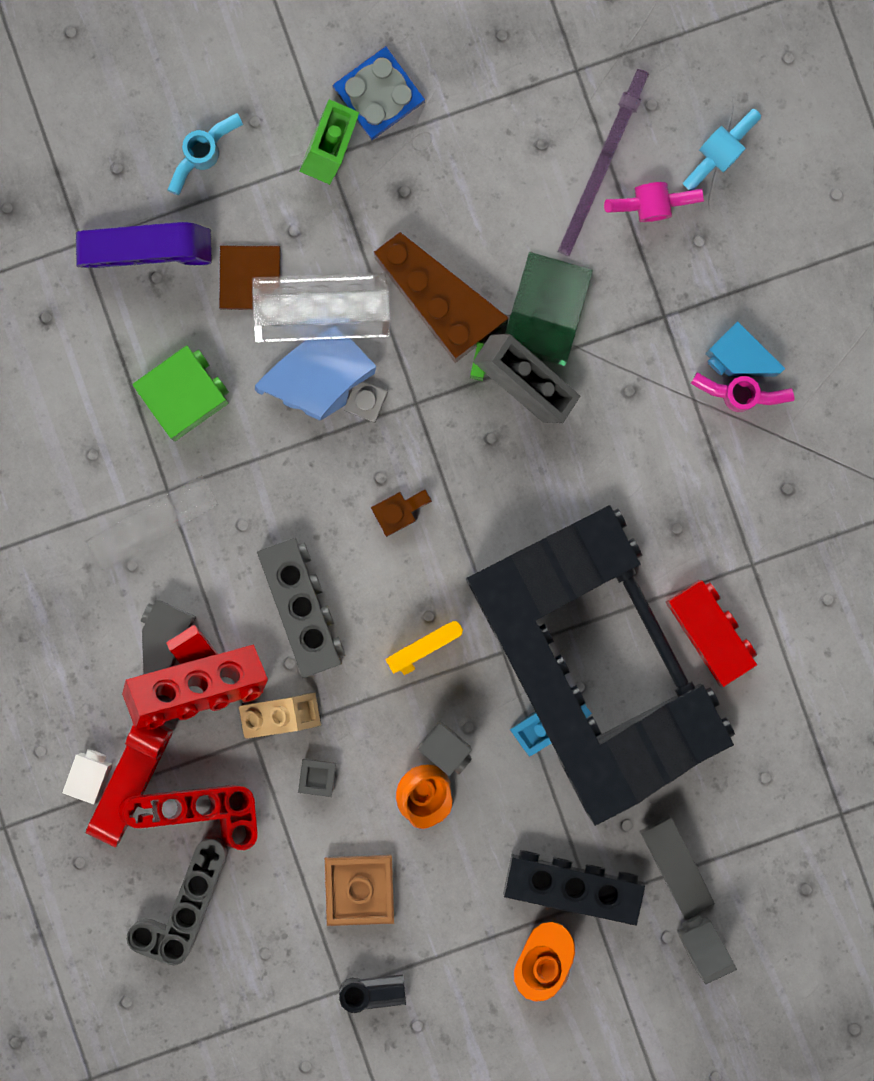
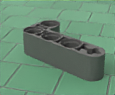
M210 836L198 844L167 925L148 918L137 921L127 933V944L131 950L168 965L174 966L185 961L192 950L227 858L228 848L223 839ZM211 845H214L216 847L215 853L220 856L214 857L208 869L202 868L208 856V853L203 851V849H208ZM195 876L205 878L208 883L207 891L199 893L193 890L191 879ZM190 908L193 910L196 916L195 922L192 924L182 922L179 917L180 909ZM138 928H146L151 932L152 941L150 943L144 944L138 941L136 938V930ZM169 940L181 942L184 948L183 954L178 956L172 955L167 949V942Z

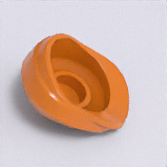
M420 765L409 770L401 778L396 790L397 806L401 814L415 828L419 829L432 827L447 818L452 808L451 782L448 775L435 765Z

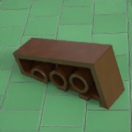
M401 232L373 252L375 260L455 363L475 349L478 342H484L490 335H493L508 323L509 317Z

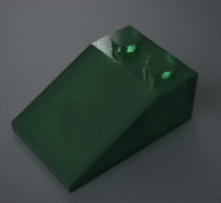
M529 252L505 334L512 335L537 358L565 366L569 358L593 270Z

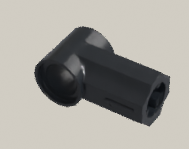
M403 974L366 979H346L339 988L340 1004L344 1010L350 1013H358L365 1009L406 1005ZM357 987L361 989L364 993L362 1000L357 1003L348 1002L345 999V993L349 988Z

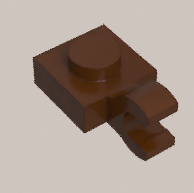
M426 490L413 495L407 500L404 499L401 492H398L372 506L371 509L385 536L388 537L416 522L412 512L431 503L432 500Z

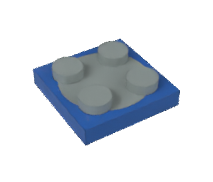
M386 46L332 85L348 108L360 112L357 121L371 141L425 103L424 97Z

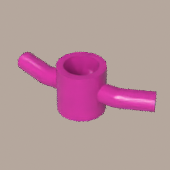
M654 182L635 187L636 198L606 199L604 210L607 213L638 211L639 222H654L672 217L671 207L704 202L702 189L669 194L666 182Z
M697 372L690 383L712 396L723 398L726 406L735 412H745L756 404L776 405L794 401L792 388L772 392L761 391L759 384L748 376H740L728 385L717 384ZM735 385L747 387L750 390L751 398L747 400L746 404H740L735 400L733 395Z

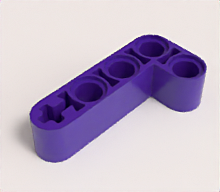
M175 222L76 232V266L80 268H104L178 262L193 266L209 265L212 263L211 229L195 223Z

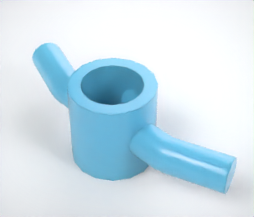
M751 109L730 132L723 126H720L699 149L706 158L686 178L683 185L690 191L694 190L715 167H718L724 173L745 151L746 148L739 141L761 119V114L757 110Z
M238 113L217 123L208 133L196 130L185 137L182 145L185 158L177 166L167 191L180 195L187 175L193 168L205 170L215 165L219 156L216 145L218 140L223 135L243 125ZM197 143H208L211 146L209 153L205 157H193L192 148Z

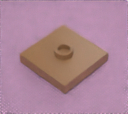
M392 855L324 858L327 926L394 924Z

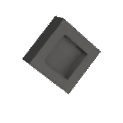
M302 759L298 793L332 797L336 763Z

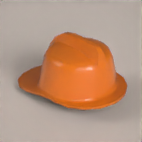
M555 922L542 923L528 937L514 969V982L518 991L526 999L535 1002L546 1001L554 997L567 982L575 956V943L570 932L563 925Z

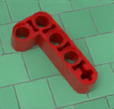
M133 724L125 742L127 746L88 824L86 834L116 848L128 827L119 818V806L128 797L144 794L170 741L173 729L162 725L155 729L144 727L135 730ZM134 804V810L128 812V815L133 817L137 809L136 804Z
M238 785L131 796L121 802L118 810L119 818L124 824L139 829L220 819L221 836L224 843L237 850L244 851L250 849L255 844L258 835L254 796L249 789ZM239 791L243 795V804L239 809L233 810L230 807L229 798L234 792ZM206 795L211 802L210 808L206 813L200 814L196 810V801L200 796ZM174 799L177 803V811L172 817L166 818L162 813V806L165 801ZM134 804H136L137 807L143 809L152 808L153 815L149 813L139 814L136 821L135 818L128 815V812L134 810ZM243 825L247 832L246 837L241 843H235L232 838V832L237 826Z

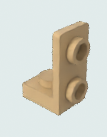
M316 693L246 704L239 707L243 734L246 739L321 726Z

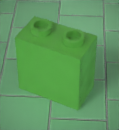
M187 345L132 384L170 439L175 442L229 404L224 397L229 393L218 376L212 380L205 370L210 364L199 349L192 352Z

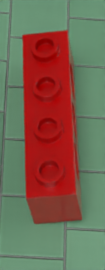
M253 644L126 679L122 695L135 730L144 727L155 729L162 726L168 720L175 718L186 720L203 710L211 709L212 711H217L227 707L231 702L255 700L263 693L268 678ZM228 677L235 682V684H227L223 682L221 678ZM197 686L203 690V693H195L189 687ZM165 695L168 696L172 701L162 702L157 698V696Z

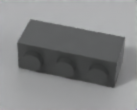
M510 334L490 335L473 361L474 364L543 423H564L581 397Z

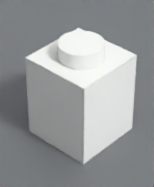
M87 750L86 754H77L62 793L93 805L98 803L113 764L105 761L106 756L93 750Z

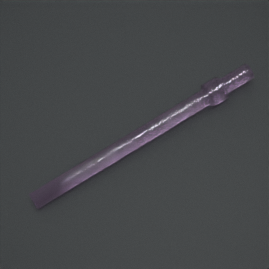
M642 69L636 70L628 91L623 92L618 103L620 106L619 112L557 252L562 255L570 256L632 113L637 112L641 103L640 94L649 76V73Z

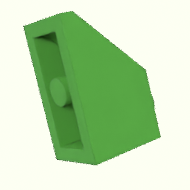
M329 99L312 136L299 172L330 185L342 163L360 112Z

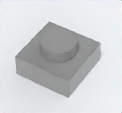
M361 382L353 387L344 411L376 423L388 392Z

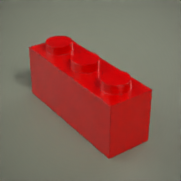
M698 580L665 603L718 685L725 687L757 666L753 659L757 656V653L747 639L742 641L736 633L735 629L739 628V625L729 611L724 613L718 605L717 601L721 598L710 582L705 585L703 580Z

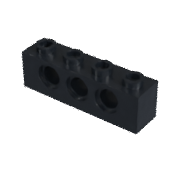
M520 850L519 855L511 854L503 891L505 898L637 926L645 890L643 882L638 881V875L619 871L618 876L605 874V868L586 864L585 869L572 867L573 861L553 857L552 862L539 860L540 854ZM538 871H546L551 875L550 883L542 888L536 887L532 883L533 875ZM579 878L583 881L584 886L580 893L572 895L566 892L565 885L569 879ZM605 885H612L616 888L614 899L608 902L600 900L598 897L599 890Z

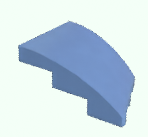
M334 321L305 340L279 361L255 385V391L261 395L265 392L283 400L284 405L293 409H300L306 415L321 421L345 406L349 390L374 375L377 366Z

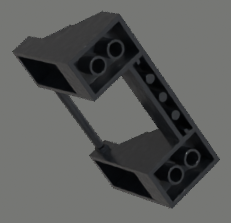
M610 505L466 578L495 637L499 640L549 737L573 789L594 826L639 804L697 764L734 746L731 737L735 735L726 717L721 719L715 708L720 704L712 688L705 689L702 684L694 686L692 681L688 683V679L635 577H633L636 575L634 568L641 565L638 560L642 556L641 550L634 538L628 540L622 528L626 527L627 524L618 508L613 510ZM616 578L618 583L623 581L629 597L674 684L678 688L674 690L676 696L602 734L593 716L585 717L580 706L586 704L577 685L570 687L564 675L570 673L561 654L555 657L549 644L553 643L554 640L545 623L539 626L536 620Z

